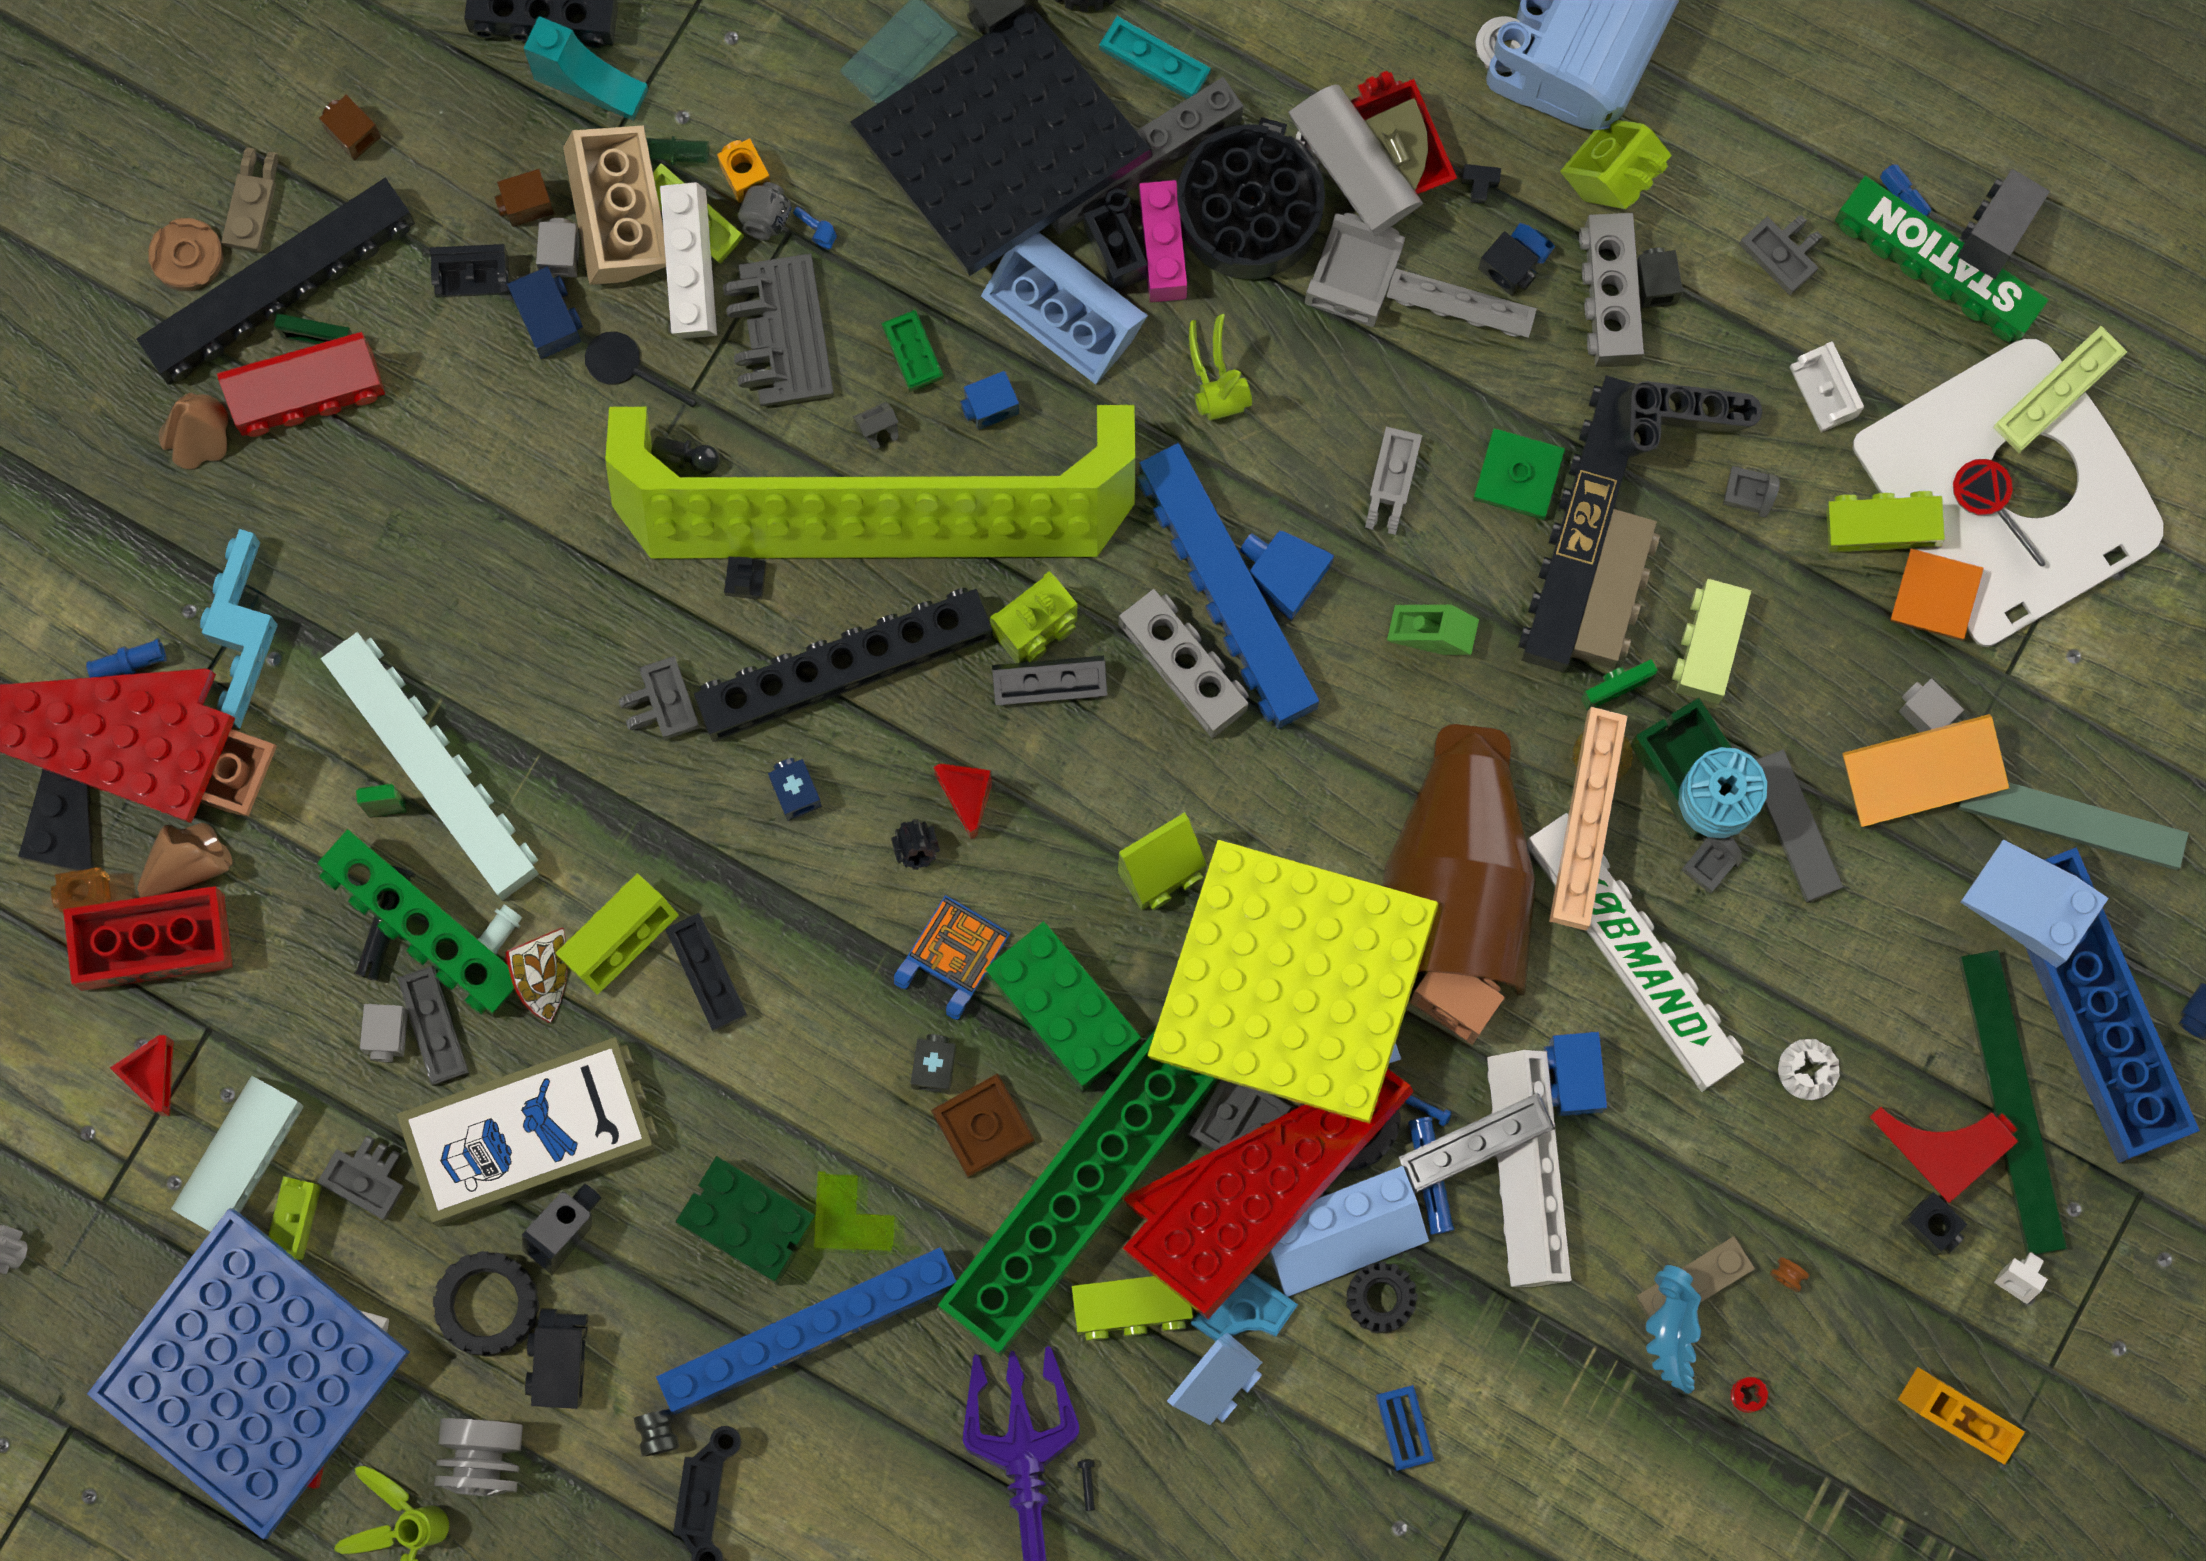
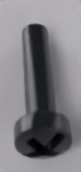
M1082 1459L1077 1464L1078 1468H1082L1085 1511L1095 1510L1091 1467H1095V1462L1091 1459Z

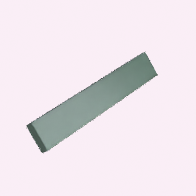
M2008 782L2009 789L1959 801L1958 809L2173 870H2178L2181 867L2189 832Z

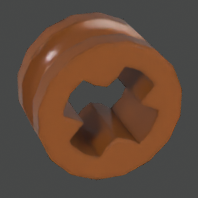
M1780 1257L1777 1261L1779 1268L1776 1270L1772 1269L1770 1275L1785 1287L1795 1292H1800L1802 1289L1800 1286L1801 1281L1807 1280L1810 1275L1797 1264Z

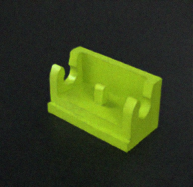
M283 1176L268 1237L295 1259L303 1260L322 1185Z

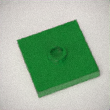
M1493 428L1473 500L1545 520L1565 448Z

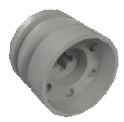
M441 1419L438 1445L454 1449L455 1458L439 1459L436 1461V1466L452 1468L454 1470L453 1476H435L434 1486L443 1487L455 1494L495 1497L506 1492H517L518 1482L500 1480L501 1472L519 1473V1466L503 1462L502 1455L503 1453L521 1451L523 1425L473 1419Z

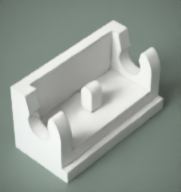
M1833 341L1798 357V362L1791 364V372L1820 432L1829 430L1859 416L1864 405Z

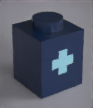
M789 758L773 766L774 771L769 772L768 776L787 821L822 807L803 759L795 762L794 758Z

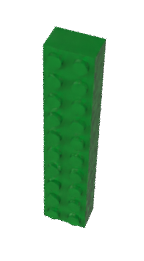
M1156 1029L938 1304L940 1311L1000 1358L1124 1201L1123 1199L1131 1192L1218 1081L1217 1078L1150 1059L1148 1052Z

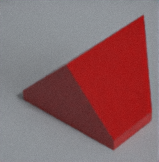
M947 764L934 766V775L970 839L976 837L992 787L991 770Z
M166 1035L156 1036L110 1067L154 1112L161 1116H170L174 1040Z

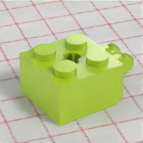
M1616 120L1610 124L1609 128L1595 130L1560 172L1585 202L1627 209L1628 206H1631L1638 200L1642 190H1649L1653 185L1652 179L1666 170L1668 167L1666 162L1672 155L1655 133L1646 125Z
M1048 571L1041 580L1001 611L994 613L990 617L993 636L1015 663L1037 661L1046 653L1047 649L1045 646L1056 638L1058 641L1064 640L1076 629L1074 624L1077 622V603L1057 578Z

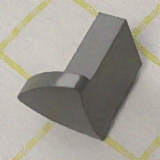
M1732 466L1722 505L1759 513V517L1766 518L1779 491L1780 480L1778 475L1764 474Z
M1704 835L1702 837L1704 843L1681 871L1711 894L1732 867L1738 868L1743 862L1741 850L1732 837L1713 838Z

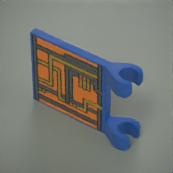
M945 895L910 953L895 973L894 984L901 989H907L918 968L923 969L957 989L947 1004L946 1015L954 1020H958L983 980L985 968L996 959L1010 933Z

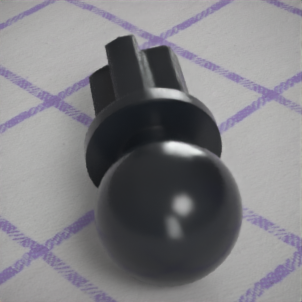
M657 436L652 445L651 454L654 457L679 464L681 469H684L687 463H691L696 472L710 474L718 468L720 463L718 451L710 445H700L692 449L691 440H686L684 443Z

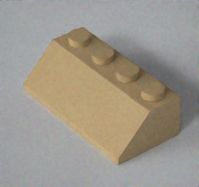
M644 125L572 130L563 150L589 285L626 282L666 267L663 223Z

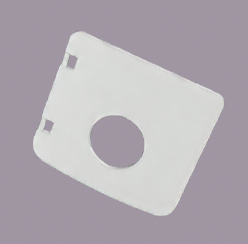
M2022 339L2010 344L1860 431L1853 441L1855 455L1880 493H1894L1895 498L1910 497L1912 492L1932 491L1933 496H1942L1945 534L1942 547L1915 549L1984 568L1967 631L1972 639L1982 647H1990L1999 643L2023 627L2035 622L2119 571L2148 556L2158 547L2163 537V521L2152 498L2118 439L2086 392L2040 434L2061 444L2074 461L2077 470V486L2069 504L2058 513L2044 518L2022 517L2005 507L2003 508L2045 560L2046 564L2041 567L2037 564L1998 513L1990 516H1977L1965 511L1958 505L1953 495V481L1957 471L1965 463L1975 459L1992 460L1997 449L2006 442L1993 428L1994 425L2062 362L2049 345L2037 339ZM2121 546L2127 557L2110 566L2104 555ZM2022 603L2028 614L2011 624L2005 613Z

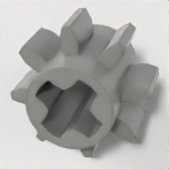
M0 1224V1273L7 1274L9 1267L17 1269L23 1263L27 1253V1243L20 1240L23 1234L22 1231Z

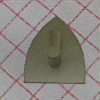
M1413 98L1369 118L1365 122L1411 187L1416 190L1425 169L1428 142L1422 114Z

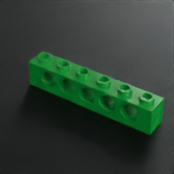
M347 829L318 861L317 867L322 871L318 877L334 891L339 887L351 896L347 902L363 916L368 912L373 914L380 920L377 927L393 941L400 937L409 945L406 952L422 966L427 961L438 970L435 977L450 990L457 986L468 996L464 1001L478 1014L482 1015L487 1011L492 1016L515 990L508 965L350 830ZM361 866L370 872L371 876L366 884L356 886L349 881L348 874L354 867ZM386 891L396 893L400 899L399 905L390 911L381 909L377 904L379 895ZM414 916L424 917L429 924L428 930L419 936L412 935L406 928L410 918ZM442 941H451L457 946L458 953L451 960H442L436 955V946ZM478 965L485 969L487 979L484 983L472 985L466 981L464 974L470 966Z

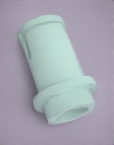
M503 905L500 910L496 909L494 911L497 915L481 937L478 938L495 955H497L498 950L514 928H520L521 925L518 923L523 918L506 905Z

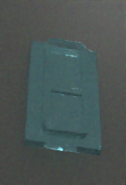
M910 0L840 69V72L860 92L864 93L877 105L909 84L958 33L922 0Z

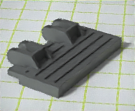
M811 253L738 265L741 280L723 285L725 296H738L759 292L760 300L729 305L726 308L727 316L740 318L763 314V317L747 320L752 350L736 353L734 361L739 366L768 362L771 365V370L740 375L737 378L738 386L751 388L774 384V387L758 390L761 407L775 404L782 406L833 398V386Z

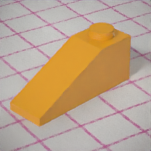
M1919 1367L1916 1368L1898 1398L1900 1402L1919 1415L2004 1465L2025 1433L2012 1423Z

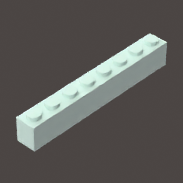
M356 632L320 659L502 901L539 875L533 866L538 859L526 843H523L521 846L516 844L510 836L516 832L515 828L503 813L498 817L495 816L489 808V805L494 802L481 783L474 788L466 777L472 771L459 754L454 758L450 756L444 748L450 742L437 725L430 729L423 720V717L428 713L415 695L409 700L400 689L406 685L393 666L386 671L378 659L383 657L384 654L370 637L364 641L359 633Z

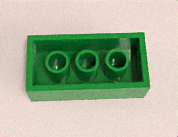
M1045 921L1040 923L985 968V975L1081 1092L1141 1044L1140 1035Z

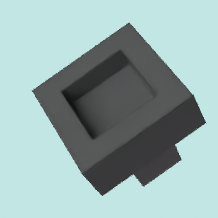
M887 402L853 416L858 430L874 449L880 447L876 438L880 430L888 431L893 441L899 437L898 420Z

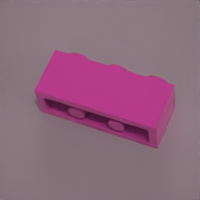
M1176 180L1139 183L1144 253L1148 264L1149 302L1184 300L1187 294V279L1181 222L1177 205Z

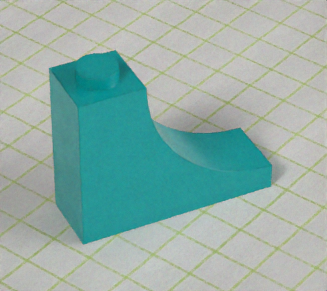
M540 16L538 17L523 48L534 80L634 121L649 90L648 85L617 70L597 57L577 39L573 30Z

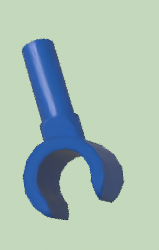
M796 207L793 214L816 230L812 241L823 248L831 249L837 237L833 226L827 221L814 219L800 207Z

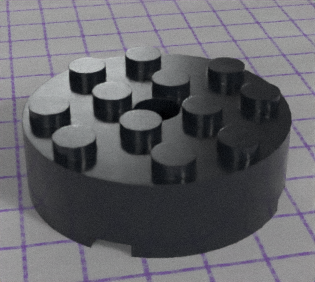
M1254 124L1238 125L1212 134L1192 151L1179 177L1177 205L1182 237L1191 252L1201 262L1221 274L1241 279H1259L1281 273L1295 265L1309 251L1321 226L1325 189L1323 177L1315 159L1298 140L1290 135L1287 137L1279 132L1270 130L1268 126ZM1253 197L1259 202L1256 206L1245 204L1241 199Z

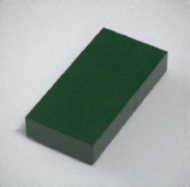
M282 314L276 315L274 324L282 339L313 345L353 334L349 327Z

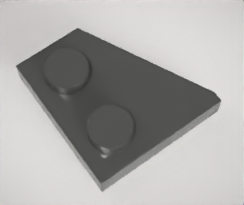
M1221 1080L1188 1136L1214 1151L1287 1114L1291 1106L1271 1094Z

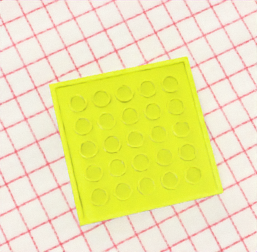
M1218 840L1148 1052V1057L1156 1061L1370 1124L1437 912L1438 902Z

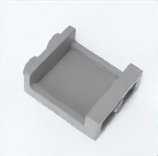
M1345 213L1344 216L1335 214L1332 228L1316 272L1306 292L1305 304L1374 328L1400 258L1405 237L1399 235L1400 233L1396 229L1390 227L1375 238L1361 217L1350 213Z

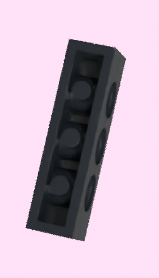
M617 0L466 1L464 16L469 33H473L480 38H493L495 35L509 36L516 41L527 42L537 21L533 19L534 14L545 10L550 12L545 19L573 30L577 39L586 47L601 48L603 45L613 46L618 12ZM504 7L514 9L506 17L497 16V12ZM575 14H584L586 16L580 23L569 22V19Z

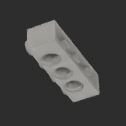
M1633 213L1589 215L1585 227L1579 230L1580 249L1587 252V263H1582L1583 285H1589L1590 298H1585L1586 320H1592L1593 332L1587 335L1588 355H1594L1595 367L1639 365L1644 355ZM1603 249L1611 250L1615 253L1617 259L1613 261L1604 260L1599 255V251ZM1606 284L1614 285L1619 290V294L1608 296L1602 291L1601 287ZM1609 319L1616 320L1621 324L1622 330L1617 332L1610 331L1605 327L1604 321Z
M1153 589L1119 615L1118 625L1209 736L1214 738L1247 712L1248 702L1246 699L1249 696L1237 680L1230 682L1222 672L1225 666L1213 651L1207 654L1199 644L1202 639L1196 629L1190 623L1183 625L1175 615L1178 609L1166 594L1160 597L1155 589ZM1158 626H1167L1171 629L1173 635L1167 640H1158L1153 636L1152 631ZM1182 654H1189L1195 658L1196 665L1190 669H1183L1177 665L1175 660ZM1204 683H1214L1218 686L1220 693L1213 698H1207L1200 693L1199 688Z

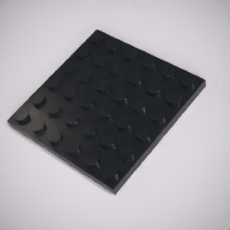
M1031 5L1025 8V13L1006 20L994 28L992 33H986L850 121L853 131L969 277L1153 157L1149 145Z

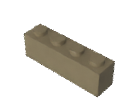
M1616 509L1613 510L1572 650V658L1610 669L1615 668L1618 659L1625 661L1631 639L1625 638L1628 624L1635 626L1641 604L1635 603L1638 589L1645 590L1651 569L1644 568L1648 555H1655L1660 535L1654 533L1657 521Z

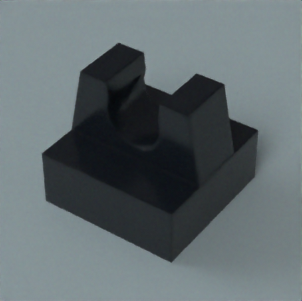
M1471 164L1464 165L1461 184L1472 185L1470 203L1485 204L1488 187L1497 188L1500 183L1501 168Z
M729 556L724 589L725 596L762 600L766 560Z

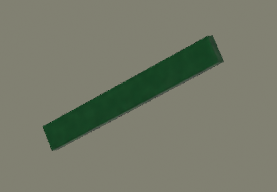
M1993 950L1961 956L1959 963L1993 1112L1996 1118L2001 1113L2004 1114L2017 1128L2013 1136L2018 1142L2003 1156L2026 1256L2030 1252L2038 1255L2067 1249L1999 951Z

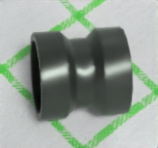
M670 1409L633 1418L635 1429L641 1433L642 1441L639 1447L642 1457L680 1448L678 1437L672 1433L671 1424L674 1419Z

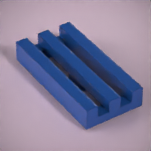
M1414 1385L1375 1395L1395 1470L1399 1471L1434 1461ZM1407 1395L1423 1456H1416L1401 1396ZM1392 1399L1408 1460L1402 1461L1386 1400Z

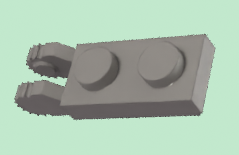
M1386 427L1369 496L1371 504L1365 528H1374L1379 515L1377 512L1379 503H1385L1394 506L1392 515L1389 516L1387 528L1388 533L1396 535L1402 508L1406 506L1422 435Z

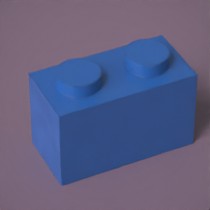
M1599 1032L1554 1035L1549 1041L1550 1046H1544V1051L1547 1052L1548 1067L1552 1069L1554 1084H1550L1552 1104L1553 1107H1556L1557 1116L1603 1113L1607 1108Z

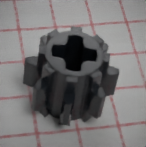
M918 819L901 823V827L895 830V836L891 837L897 862H903L906 868L912 867L913 870L930 866V862L936 859V853L940 852L934 827H928L925 821L921 823Z

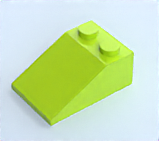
M1185 812L1119 852L1118 874L1141 910L1149 906L1152 910H1155L1172 899L1170 893L1178 888L1183 887L1186 891L1196 886L1204 879L1201 874L1205 873L1207 868L1199 843Z

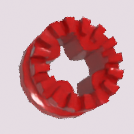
M1746 1377L1738 1380L1732 1386L1730 1399L1737 1410L1751 1413L1760 1410L1766 1404L1768 1390L1760 1379ZM1754 1386L1756 1388L1754 1395L1758 1398L1757 1403L1751 1401L1745 1404L1742 1401L1744 1394L1740 1391L1741 1387L1747 1389Z

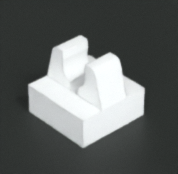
M2030 1252L2026 1259H2022L2021 1262L2014 1258L2000 1271L1994 1283L2028 1304L2042 1291L2048 1279L2038 1273L2043 1260Z

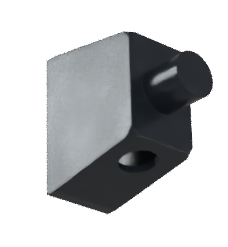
M583 1184L572 1198L562 1191L522 1234L523 1252L553 1275L591 1229L592 1214L590 1211L601 1200L600 1195L587 1184ZM563 1219H570L573 1222L569 1224H564L560 1221Z

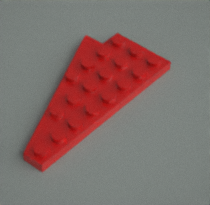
M206 668L0 685V753L192 823L236 718L203 705L216 676V673Z
M1387 1068L1370 1124L1304 1104L1127 1195L1123 1199L1126 1205L1146 1220V1223L1126 1243L1123 1250L1129 1257L1206 1319H1209L1414 1092L1411 1085Z

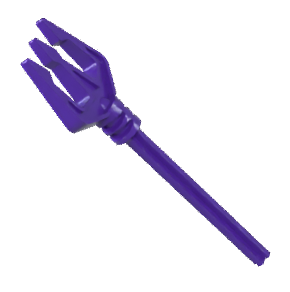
M1050 1346L1045 1348L1043 1379L1055 1386L1060 1415L1059 1426L1041 1433L1033 1429L1021 1391L1025 1380L1015 1352L1011 1350L1006 1375V1382L1012 1391L1007 1434L1003 1437L983 1435L980 1432L978 1395L986 1388L988 1382L980 1357L977 1354L974 1355L963 1430V1444L969 1454L1004 1471L1006 1470V1476L1015 1481L1007 1489L1016 1493V1496L1009 1500V1507L1014 1508L1018 1513L1023 1561H1047L1041 1511L1042 1507L1048 1503V1497L1039 1493V1490L1043 1489L1046 1483L1038 1480V1477L1045 1472L1044 1466L1075 1443L1080 1435L1078 1420Z

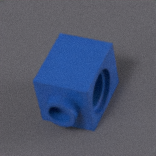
M1005 371L964 387L965 399L960 401L967 421L974 420L978 430L1019 414V402Z

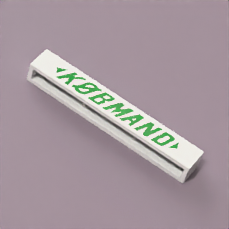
M1567 813L1531 836L1527 841L1528 849L1555 887L1568 821ZM1603 854L1591 923L1586 931L1697 1087L1703 1092L1744 1063L1741 1058L1743 1050L1733 1036L1729 1035L1726 1037L1718 1026L1721 1020L1716 1011L1709 1004L1703 1005L1696 995L1699 991L1696 983L1689 974L1684 973L1682 975L1673 963L1676 961L1675 954L1665 942H1658L1651 932L1654 930L1651 920L1643 911L1637 912L1629 901L1632 899L1630 891L1621 880L1615 881L1607 870L1610 868V864Z

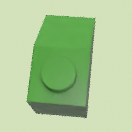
M1395 605L1387 641L1442 655H1471L1479 619L1453 605Z

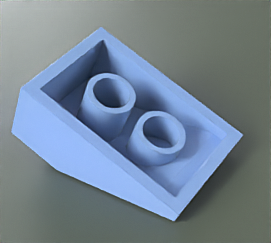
M2002 840L1961 900V903L2057 968L2067 961L2109 898L2075 875Z
M1226 1333L1214 1343L1167 1402L1173 1407L1209 1425L1216 1418L1223 1423L1237 1406L1232 1400L1241 1388L1248 1393L1262 1376L1257 1369L1263 1362L1230 1334Z

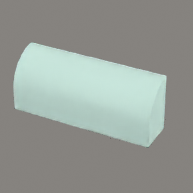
M251 1076L171 1209L210 1232L229 1208H234L240 1213L304 1106L295 1099Z

